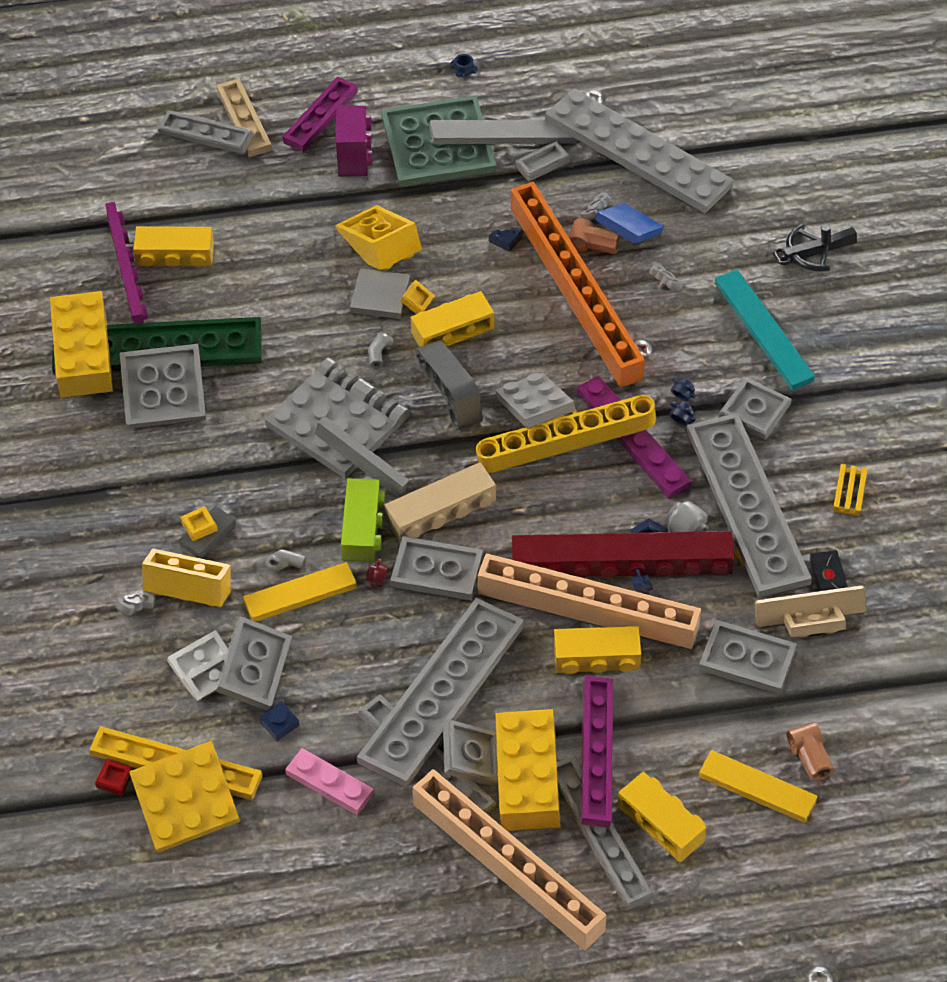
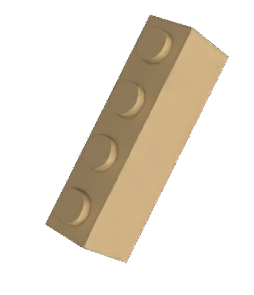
M481 462L384 504L385 520L400 543L403 536L417 538L427 531L438 529L445 523L456 518H463L468 513L479 508H485L492 502H495L496 484Z

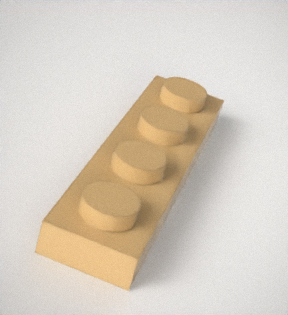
M240 79L216 85L218 95L233 126L250 129L254 133V137L246 150L248 157L272 151L271 142Z

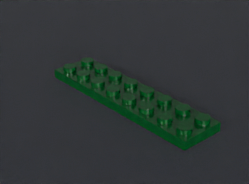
M261 317L107 325L111 371H121L120 352L198 344L201 367L262 363ZM53 344V353H52V371H53V375L56 374V370H55V357H54V344Z

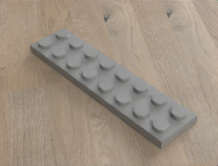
M575 88L545 113V120L703 213H706L733 187L734 180Z
M738 413L687 425L688 436L729 531H732L733 540L758 598L811 585V575Z
M476 598L358 754L357 763L407 788L443 739V723L447 719L457 720L522 631L524 620Z

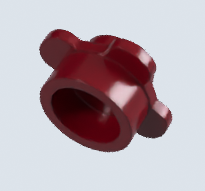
M380 558L377 559L375 565L370 564L365 580L370 581L369 590L372 589L373 585L381 587L384 582L387 566L380 564Z

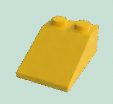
M378 205L335 225L336 230L368 265L378 270L390 269L393 264L401 260L410 259L415 253L422 250L415 222Z

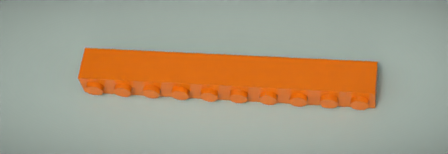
M534 181L512 188L511 211L619 387L622 388L644 380V357Z

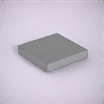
M360 268L350 305V313L401 319L404 304L400 299L409 288L410 275Z
M745 377L719 412V417L738 413L747 432L766 440L791 405V398Z
M447 719L443 723L445 774L496 787L498 785L496 732Z

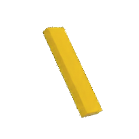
M345 562L243 596V601L251 620L258 622L357 589V583L348 563Z
M713 750L710 751L699 771V778L803 823H806L818 797L815 794Z

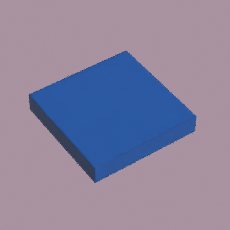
M626 203L598 212L595 219L600 224L634 244L662 234L664 228L660 223Z

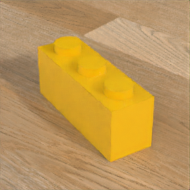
M136 226L133 248L136 266L212 267L214 249L212 227Z
M482 291L466 295L458 300L444 303L436 308L411 316V333L419 347L441 340L447 347L494 329V311Z
M152 549L142 563L143 591L217 607L223 605L231 592V565L157 549Z
M639 626L554 629L556 673L575 674L577 672L602 673L605 671L630 672L640 670L641 646Z
M644 771L618 792V808L679 863L705 842L706 826L703 820L698 815H692L684 808L679 798L668 794L656 778H650Z

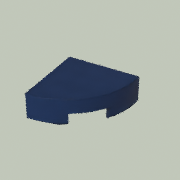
M519 228L503 231L496 230L489 235V242L510 252L523 237V230Z
M649 518L630 530V533L668 532V528Z

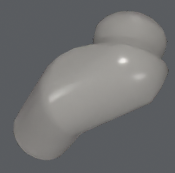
M386 333L378 334L368 347L370 367L373 369H379L383 366L382 350H388L390 346H393V338L389 335L387 336Z
M281 549L269 555L265 560V565L272 572L279 571L288 566L303 569L307 557Z

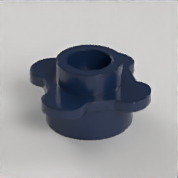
M460 54L450 62V66L454 68L457 77H464L470 73L475 74L478 71V67L473 63L472 56L468 54Z
M673 377L674 385L670 391L674 396L686 402L690 398H696L697 395L694 393L695 388L692 382L685 378L678 379Z
M671 402L670 406L673 409L669 416L681 425H688L690 421L694 422L696 420L693 417L694 412L691 406L684 402H679V404Z
M637 569L638 575L630 578L636 592L650 595L649 591L653 590L647 574L641 576L639 569Z

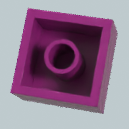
M336 106L338 177L368 176V166H373L372 151H368V149L373 148L372 133H368V131H372L371 116L366 114V106Z

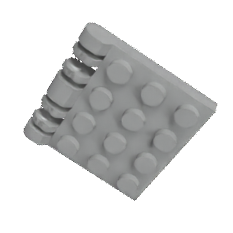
M328 357L319 365L314 374L264 420L265 426L346 479L357 466L315 435L318 422L323 416L374 452L408 419L410 409L392 399L379 412L377 409L385 401L386 395L381 391L377 392V388L365 380H358L357 375L354 373L346 377L341 386L337 383L344 377L346 369Z

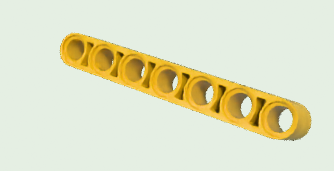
M639 395L550 420L530 428L525 427L483 439L476 446L478 463L481 462L487 473H494L647 430L653 427L656 422L655 403L651 397Z

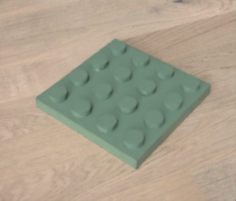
M477 95L381 110V117L399 187L496 172V163L490 144L432 143L429 129L430 120H483Z

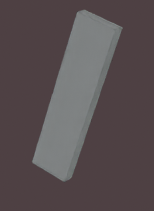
M170 110L167 111L157 128L159 134L240 154L245 153L254 137V133L250 129Z
M323 416L318 422L315 435L371 478L379 479L383 487L400 498L404 494L409 480L327 417Z

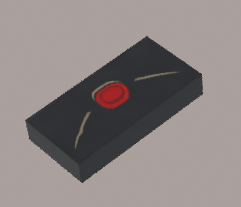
M837 550L810 553V563L819 592L848 588Z

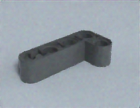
M441 340L416 348L415 354L421 369L447 401L450 418L455 429L460 430L483 421L477 386Z

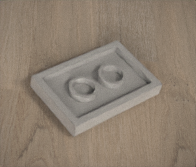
M544 373L531 374L526 379L506 383L502 388L495 390L497 400L526 428L576 411L574 401Z
M403 536L390 580L391 587L472 601L483 558V550Z
M240 616L237 620L215 691L268 711L274 700L292 636Z
M716 620L699 663V671L780 695L796 651L797 643Z

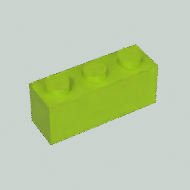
M347 478L341 537L342 561L375 562L376 551H381V535H377L378 529H383V513L379 512V508L384 507L385 491L380 490L379 479Z

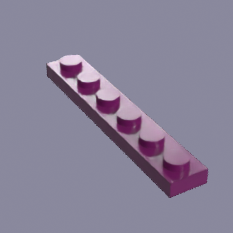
M115 202L105 203L108 223L133 323H144V320L148 319L146 305H140V301L144 300L141 285L136 286L135 282L139 281L136 266L131 267L130 264L134 262L132 248H126V244H130L127 229L122 230L121 226H125L123 212H117Z
M599 375L577 387V394L590 409L621 401ZM647 430L616 438L668 499L691 487V480Z
M584 677L582 716L581 825L610 828L612 822L613 679Z

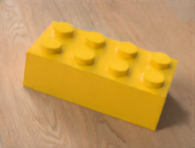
M102 291L50 297L55 370L60 398L113 392L106 312Z
M553 709L496 713L501 826L506 831L561 828Z

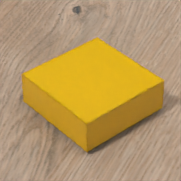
M414 280L400 301L417 314L426 310L435 295L417 280Z
M205 506L180 517L182 525L193 542L218 531L216 523Z

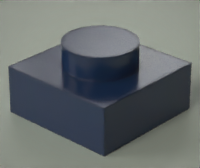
M282 701L259 716L261 725L276 741L299 726V719Z

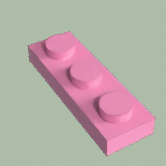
M303 748L285 769L287 776L357 816L374 795L372 787Z

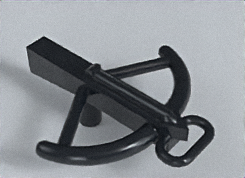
M801 224L789 233L786 239V248L775 249L773 256L780 265H787L794 261L802 268L811 271H830V265H825L828 251L856 244L857 232L854 227H850L831 235V226L824 224L821 226V238L804 231L805 225ZM797 234L813 240L793 246V240ZM778 252L784 253L781 260L777 255ZM822 253L820 265L803 260V258Z

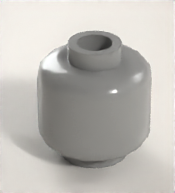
M690 501L678 502L668 512V528L672 532H703L708 530L706 525L707 514Z

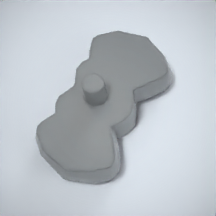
M602 192L595 196L594 201L588 205V209L580 213L581 217L589 221L595 219L598 212L602 211L612 201L610 195Z
M655 264L650 268V274L661 281L659 284L660 288H664L665 285L675 291H680L683 288L684 282L675 279V276L671 272L666 271L663 266Z
M146 591L125 595L124 598H117L116 601L117 610L126 615H132L136 611L142 610V608L153 609L155 605L154 596Z

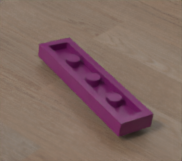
M337 76L282 136L283 143L304 153L336 117V106H346L358 93V86Z

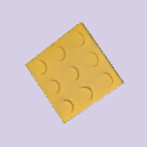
M212 741L129 771L157 853L241 822Z

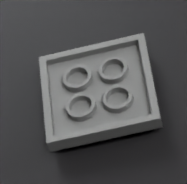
M198 344L120 352L127 429L206 420Z

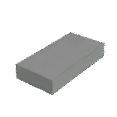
M555 141L516 160L515 167L530 182L569 163L570 155Z

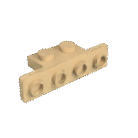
M855 586L757 600L755 602L756 624L758 627L785 624L790 636L804 638L811 634H832L839 630H846V619L843 615L866 611V590L864 586Z

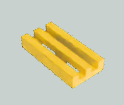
M841 464L833 512L860 516L868 468L862 467V470H856L857 466H851L850 469L846 468V464ZM844 475L850 476L845 507H841L839 505ZM855 477L860 478L856 508L853 509L850 508Z

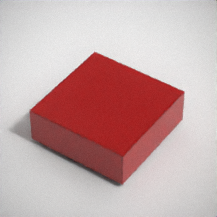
M106 759L95 781L96 788L123 796L131 780L129 771H132L133 767Z

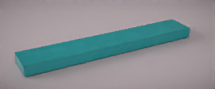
M735 269L715 277V285L791 391L814 382L815 375L739 270Z

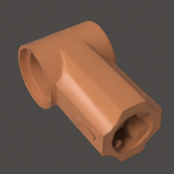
M579 218L573 223L569 239L577 252H585L589 248L616 254L620 235L614 231L596 228L591 221Z
M816 722L787 730L788 745L792 753L799 756L810 780L821 781L834 772V766L823 746L822 733Z

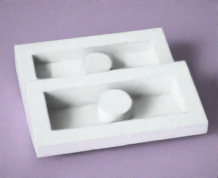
M215 630L168 657L167 661L191 695L197 701H200L215 692L228 648Z

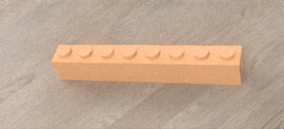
M487 553L478 573V594L603 627L639 626V635L642 637L688 649H693L700 627L701 608Z
M432 769L413 786V805L584 951L605 932L606 914L438 772Z

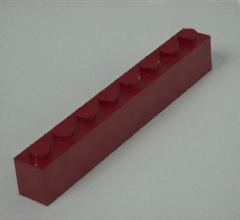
M732 531L512 535V560L580 578L604 576L607 578L614 576L635 577L638 575L637 569H639L641 576L646 574L663 577L669 575L733 574L734 548Z

